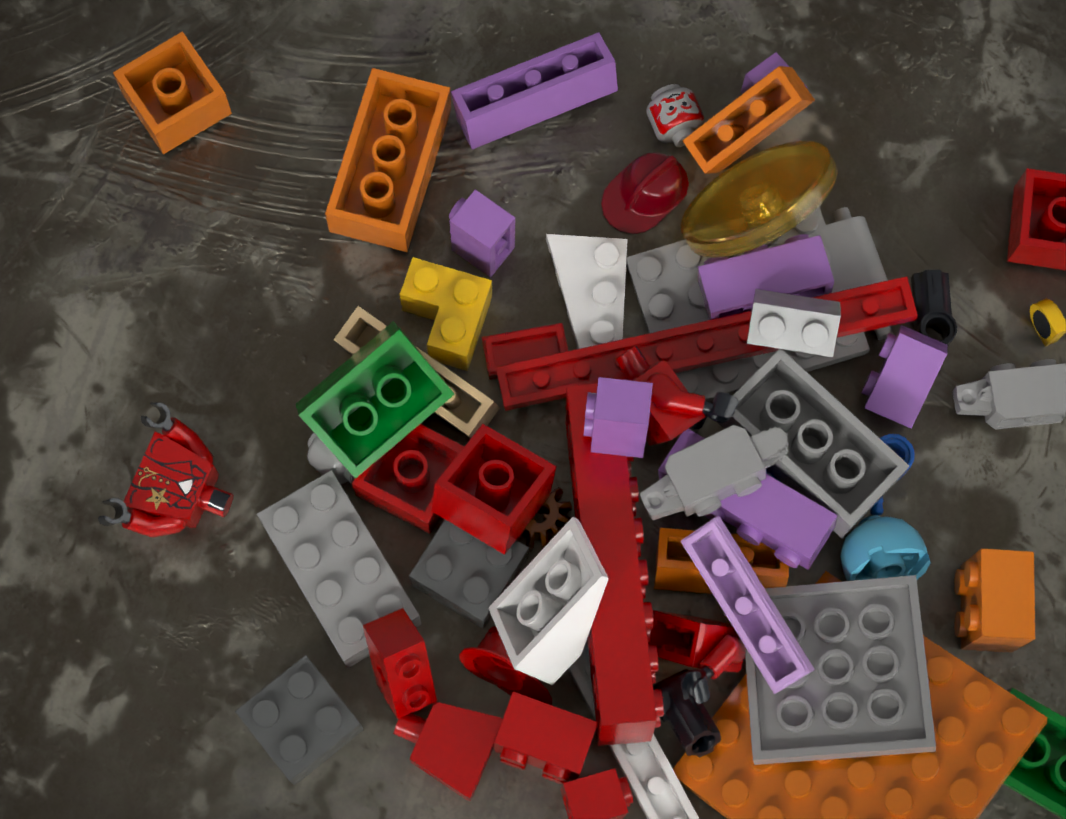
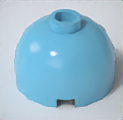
M878 515L866 517L859 522L858 526L845 538L840 555L846 581L916 575L918 580L926 573L931 564L925 543L916 529L902 519Z

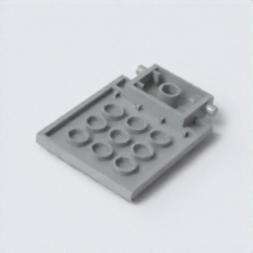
M816 199L626 257V265L648 333L709 320L698 283V266L704 265L707 259L720 255H726L728 259L744 255L747 249L757 245H768L769 248L783 245L787 239L800 234H807L809 238L821 235L834 278L832 293L887 281L865 217H851L849 208L843 207L833 212L836 222L826 225ZM891 326L875 329L878 340L886 339L888 333L894 334ZM864 332L838 337L833 357L790 350L783 351L806 372L865 355L870 348ZM777 351L676 373V375L689 393L704 395L705 401L711 402L714 400L717 392L734 395Z

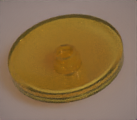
M794 141L758 152L724 171L699 192L689 204L682 217L681 233L691 250L703 257H727L760 247L797 226L822 204L835 185L838 174L836 163L829 150L821 143L814 141Z

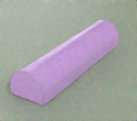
M721 517L713 518L681 540L682 545L774 694L815 670Z

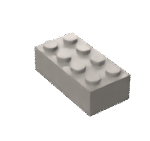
M779 349L733 395L739 401L734 415L728 421L718 423L724 429L732 425L745 428L749 437L764 430L768 431L769 428L772 429L774 426L776 428L780 427L781 430L788 433L789 453L786 454V458L778 460V463L767 469L786 486L835 513L837 520L833 531L841 538L850 531L909 468V465L782 349Z
M332 470L257 513L262 525L347 669L370 656L363 629L364 624L404 608L415 627L421 625L418 612Z

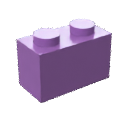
M475 189L467 200L465 198L458 200L449 214L452 251L491 278L515 248V217Z
M903 325L900 326L896 336L888 333L879 353V356L885 358L879 373L871 370L861 392L867 395L865 409L912 429L947 356L948 345Z
M598 378L597 393L588 392L583 436L592 437L591 452L643 458L649 425L653 383Z

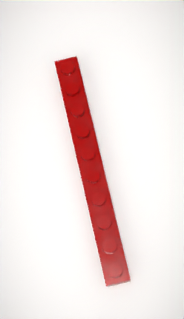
M907 276L811 297L840 302L841 318L837 338L915 321L918 316ZM748 311L496 367L503 405L505 411L566 398L567 386L598 383L599 377L628 380L615 359L636 345L649 365L665 360L675 374L771 353L779 349L747 344L752 312Z

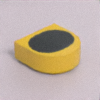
M1047 298L1030 306L1031 321L1044 346L1046 347L1057 342L1066 333V319L1061 310L1052 300Z

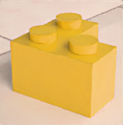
M412 257L400 292L402 311L435 320L427 342L428 355L439 363L468 371L492 299V280Z

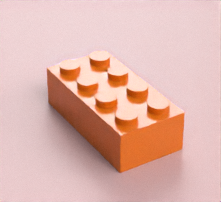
M375 68L371 69L325 212L329 232L408 252L451 112L450 87Z

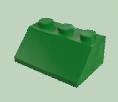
M393 321L298 401L296 408L302 420L356 479L455 394Z
M1012 687L1007 691L1048 717L1044 728L1003 784L1058 817L1066 819V718Z

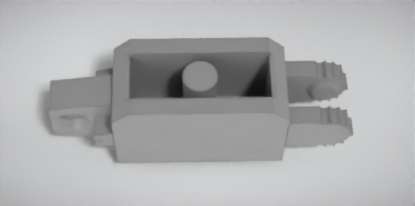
M1045 359L1032 363L1031 367L1015 368V364L1012 363L996 365L990 368V371L982 380L955 387L953 399L956 413L960 415H984L986 423L995 430L1060 423L1066 417V363L1056 364L1054 359Z
M732 425L670 455L665 466L667 475L640 493L650 518L656 520L684 511L687 517L694 513H697L699 517L717 510L722 505L720 501L733 494L743 497L758 490L762 486L760 481L766 479V468L778 463V460L786 458V454L789 453L788 433H785L780 427L776 428L774 426L772 429L769 428L768 431L764 430L749 437L745 428Z

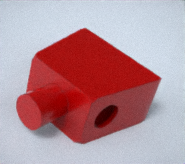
M434 702L427 719L413 713L399 718L393 734L416 744L410 756L412 764L464 799L471 801L494 749V742L503 719L477 711Z

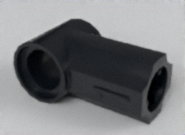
M925 270L920 273H914L911 277V286L918 314L917 319L914 321V331L928 336L926 328H935L942 334L943 340H940V342L949 346L955 338L958 328L956 320L952 317L949 273L942 272L941 270Z
M685 669L653 684V690L661 689L664 716L660 717L663 722L668 721L687 756L696 755L700 758L714 750L717 743L721 741V735L703 705L704 703H696L694 695L684 700L680 678L684 672L689 671Z

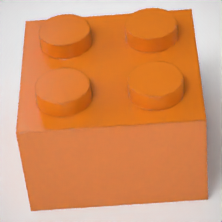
M183 31L113 72L123 96L163 155L232 114L224 90Z
M980 549L961 565V569H957L955 573V594L961 595V612H957L955 615V636L961 638V650L1012 653L1035 640L1034 552Z

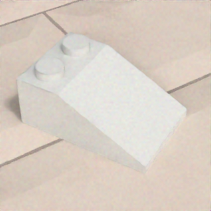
M574 517L567 522L488 608L513 668L551 685L581 656L609 579L580 521Z

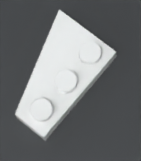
M546 234V242L556 269V277L562 290L577 349L623 339L627 239Z

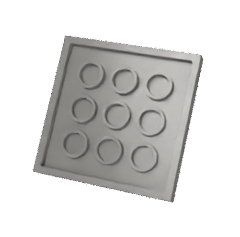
M916 575L765 588L815 670L774 694L746 649L745 659L754 765L936 752Z

